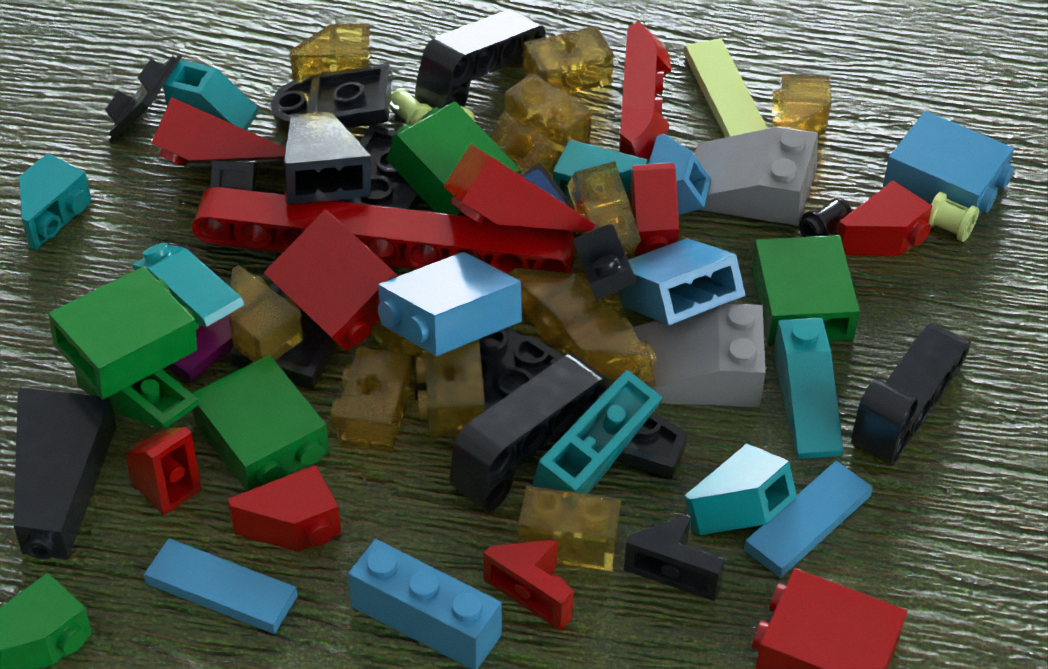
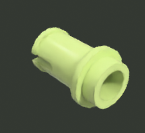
M403 88L397 89L391 94L390 100L395 104L390 102V110L411 126L421 121L433 109L428 104L419 103Z

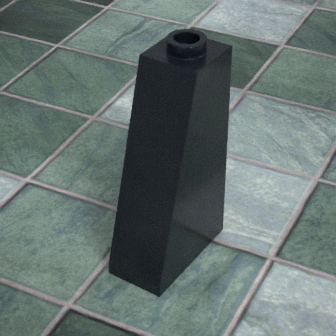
M331 111L292 114L284 159L286 204L371 197V155Z
M20 387L17 400L13 526L22 554L30 555L37 559L57 558L69 560L116 429L109 397L102 400L100 396Z

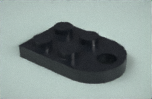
M389 63L312 74L287 83L276 92L271 101V110L277 126L288 133L292 114L331 111L345 128L369 127L370 125L389 122L392 87Z

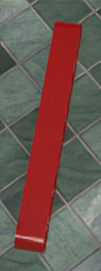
M212 187L205 190L192 223L194 235L205 243L283 253L326 209L386 265L420 269L465 252L522 282L560 285L570 279L576 250L573 244L575 237L568 230L497 225L489 219H484L480 224L467 216L332 200L287 205L285 195L222 187Z

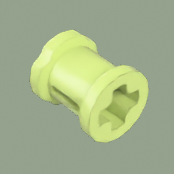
M940 191L931 203L932 211L929 225H931V228L936 225L957 235V240L964 242L975 226L979 215V208L973 205L970 208L947 199V195Z

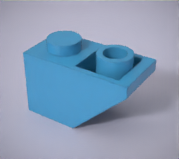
M665 134L658 135L649 164H675L678 215L704 208L711 183L710 176L691 150Z

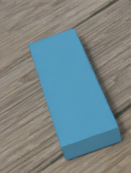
M835 461L805 487L794 501L771 521L762 525L745 541L744 551L781 578L871 496L873 487L841 463Z
M170 538L167 539L144 573L145 582L149 586L272 634L276 633L298 597L297 587Z

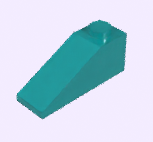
M160 243L143 252L144 258L131 264L134 271L145 266L157 280H164L169 286L173 297L182 306L186 305L193 311L200 325L209 326L245 305L238 293L186 248Z
M823 318L778 320L773 359L797 459L842 456L843 444L832 354Z
M626 369L539 460L532 486L565 513L569 514L599 482L662 402L663 397Z

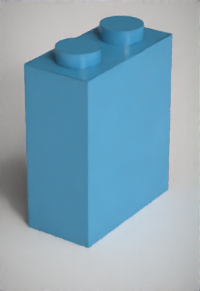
M925 110L890 154L883 186L885 187L894 180L929 204L932 203L937 193L941 191L947 195V199L967 208H970L972 205L978 207L979 214L981 211L988 213L996 199L997 189L999 187L1005 189L1012 178L1015 166L1010 165L1014 148Z
M688 238L629 259L628 261L637 283L619 290L622 306L666 325L674 324L746 296L737 255Z
M465 252L378 284L380 302L378 305V315L381 325L435 356L522 322L521 281Z

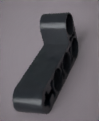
M511 9L435 37L424 49L414 98L421 104H428L431 108L438 107L442 109L454 101L459 106L464 107L472 80L536 54L545 40V27Z
M931 322L928 323L887 381L884 382L875 378L867 387L858 406L851 444L894 464L962 367L969 352L971 341Z
M571 353L552 364L470 421L460 431L453 446L450 485L485 512H492L497 509L511 491L515 466L576 423L609 388L610 380L608 377Z

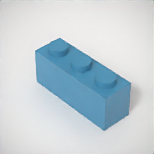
M374 539L348 573L352 608L470 669H478L502 635L501 601L377 539Z

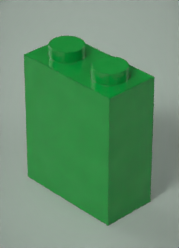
M456 101L442 109L438 107L431 109L421 121L412 126L405 124L400 127L391 138L393 144L386 158L392 167L436 213L459 216L467 215L450 202L454 195L445 189L444 185L470 144L476 146L519 174L521 170Z
M840 235L755 239L751 270L759 305H763V325L767 344H775L778 320L823 318L829 342L854 340L860 310Z
M145 266L49 312L53 345L102 400L197 351L196 330H198L199 324L195 314L188 306H182L173 297L167 283L162 279L157 280Z
M270 355L192 393L199 399V405L192 409L195 424L246 491L281 479L304 466L313 465L323 456L329 454L326 423Z

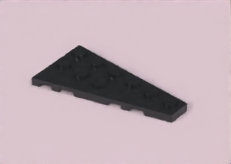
M507 327L439 356L433 355L415 387V400L476 418L564 356L533 336L523 337ZM653 412L615 461L672 479L687 445L688 433ZM572 426L552 439L551 442L557 443Z

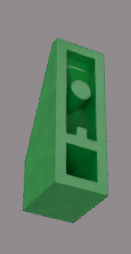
M75 369L77 385L88 395L99 396ZM162 369L109 396L113 412L162 430L199 405V399Z
M48 572L0 607V669H42L52 666L67 654H72L79 650L86 639L93 635L85 607Z

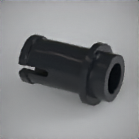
M837 197L817 211L810 210L806 212L799 223L802 236H829V232L839 226V221L852 212L850 205L843 198Z

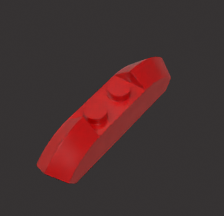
M639 21L627 27L619 152L647 159L648 161L652 155L656 137L661 134L667 135L669 123L662 116L663 98L655 97V94L662 95L663 77L671 71V61L662 42Z

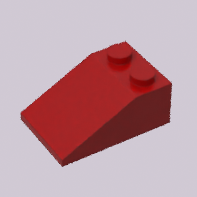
M172 97L151 144L161 148L158 156L186 167L188 160L196 163H212V160L227 162L284 160L286 148Z
M470 144L444 185V188L454 195L450 202L458 207L462 213L480 224L486 217L497 225L590 232L596 226L595 223L472 144Z

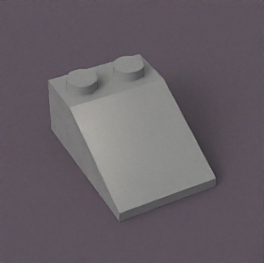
M773 127L698 143L694 155L711 178L705 206L699 210L799 226L817 169L818 133Z
M725 303L671 325H666L656 320L628 328L626 369L663 397L661 403L760 407L766 373L763 305Z

